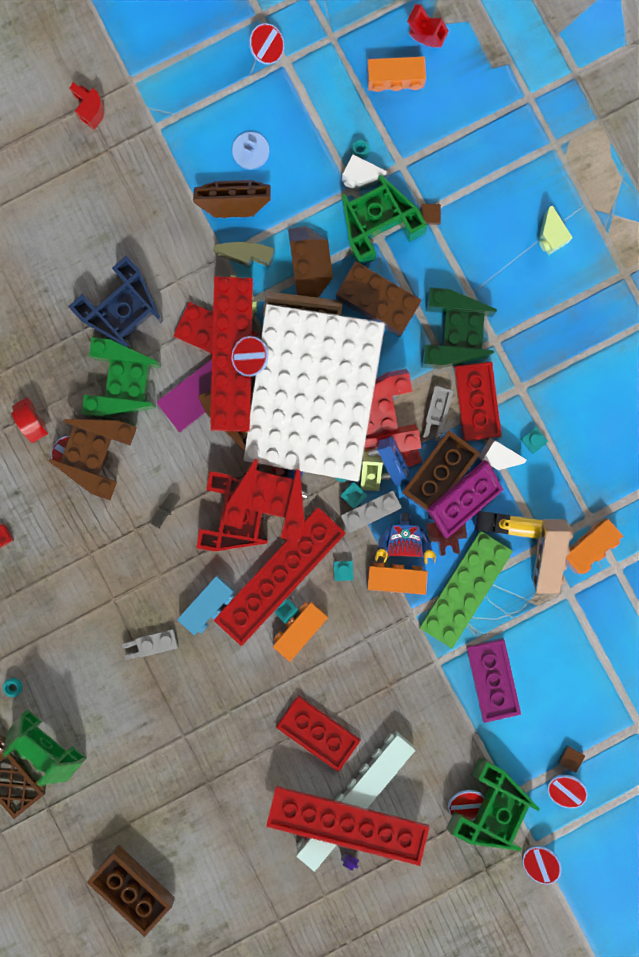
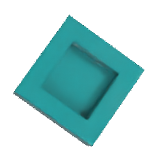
M537 427L520 439L532 454L549 442Z
M354 482L340 495L353 509L367 497Z
M334 561V581L354 580L353 561Z
M287 597L274 613L287 624L299 612V609Z

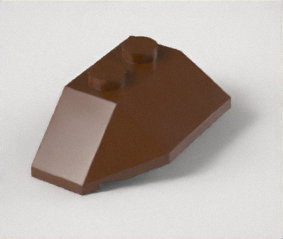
M254 180L214 181L201 187H194L193 202L215 218L253 217L271 200V185Z
M307 226L288 229L297 295L319 298L333 279L328 240Z

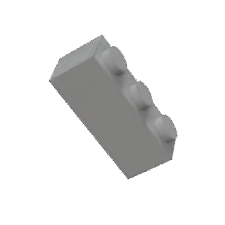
M391 491L341 515V518L348 533H351L402 507L394 491Z

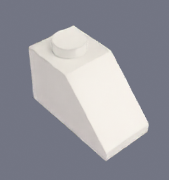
M352 155L342 175V182L348 188L360 190L378 184V176L382 175L386 178L387 171Z
M489 438L478 456L482 462L484 460L488 461L491 468L494 467L497 470L526 462L525 458L492 438Z

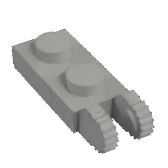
M434 386L425 421L426 426L423 438L429 436L432 424L438 426L434 435V441L439 442L453 395L452 389Z
M174 629L139 637L136 640L121 644L122 648H129L134 645L138 647V652L124 655L125 660L139 656L141 658L178 648Z

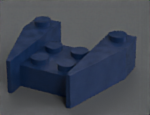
M125 256L112 267L124 284L98 307H95L83 294L68 307L85 325L113 341L132 349L124 340L152 314L160 323L163 321L142 273Z

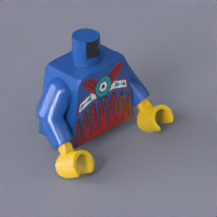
M400 513L399 525H391L380 536L375 560H378V556H383L385 563L388 556L423 557L424 553V563L427 564V558H432L435 563L436 555L432 550L430 539L425 531L418 525H411V514Z

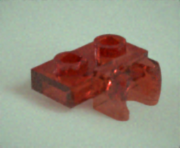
M435 522L426 523L427 536L430 542L438 543L440 556L446 554L445 549L449 545L452 547L453 553H460L458 539L467 538L466 524H463L451 536L445 538Z

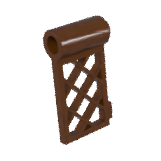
M1 735L0 772L10 773V782L0 781V786H9L8 795L0 794V804L15 819L45 795L46 792L44 790L46 787L44 785L39 786L37 784L39 779L35 781L12 753L6 756L11 761V769L1 768V760L5 758L3 750L6 739ZM14 773L22 774L24 783L13 782ZM23 787L22 796H12V788ZM26 788H34L38 794L35 797H26ZM11 800L22 801L21 808L18 811L11 807Z

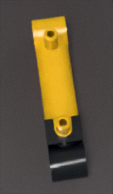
M479 511L476 513L474 530L539 539L542 520Z

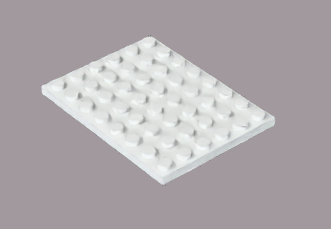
M266 305L261 340L268 349L269 357L264 370L256 375L250 414V432L247 434L244 461L254 462L255 459H258L259 464L292 470L299 469L303 472L359 481L385 323Z

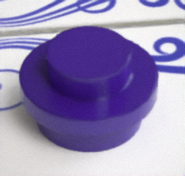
M347 853L340 859L343 861L342 866L353 871L354 868L358 869L359 860Z

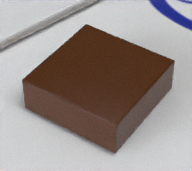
M441 204L421 205V215L427 225L441 224Z
M566 745L558 763L577 773L585 755Z

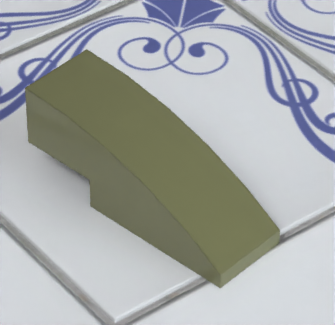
M250 242L223 243L213 247L215 255L249 268L252 261L270 268L275 256V248Z

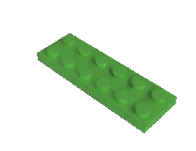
M479 531L419 628L453 649L513 551L484 532Z

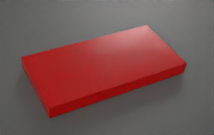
M492 362L454 366L463 440L474 441L502 437Z
M297 695L276 725L278 730L337 772L342 769L361 741L359 737L299 695Z

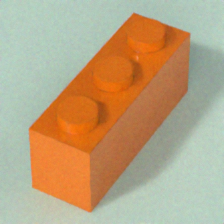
M425 57L368 59V90L380 92L386 89L399 91L407 88L411 90L424 88L426 81Z
M601 519L570 546V553L566 555L567 565L576 574L587 573L595 561L598 562L606 556L605 552L607 550L613 549L620 544V539L623 535L609 519Z
M373 562V566L369 565L367 589L426 595L428 571L423 570V566H412L411 569H406L401 564H392V567H385V563Z
M312 601L308 604L305 602L298 610L300 614L296 618L292 617L285 625L288 628L283 633L279 632L273 638L275 643L272 647L289 662L292 661L328 619V615Z

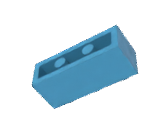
M217 575L177 621L193 635L197 632L202 634L209 626L206 622L210 618L215 619L220 614L221 610L219 608L223 603L228 605L234 598L232 593L235 590Z

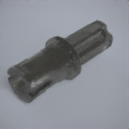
M171 492L164 503L158 506V511L149 522L160 529L168 515L172 514L171 511L180 500V497L176 493Z

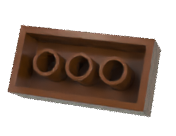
M355 261L336 293V300L342 301L346 306L374 322L385 323L384 328L399 337L402 336L422 301Z
M448 430L402 491V494L430 514L427 508L462 479L480 452Z
M120 845L113 850L87 881L90 887L144 937L172 908L175 897Z

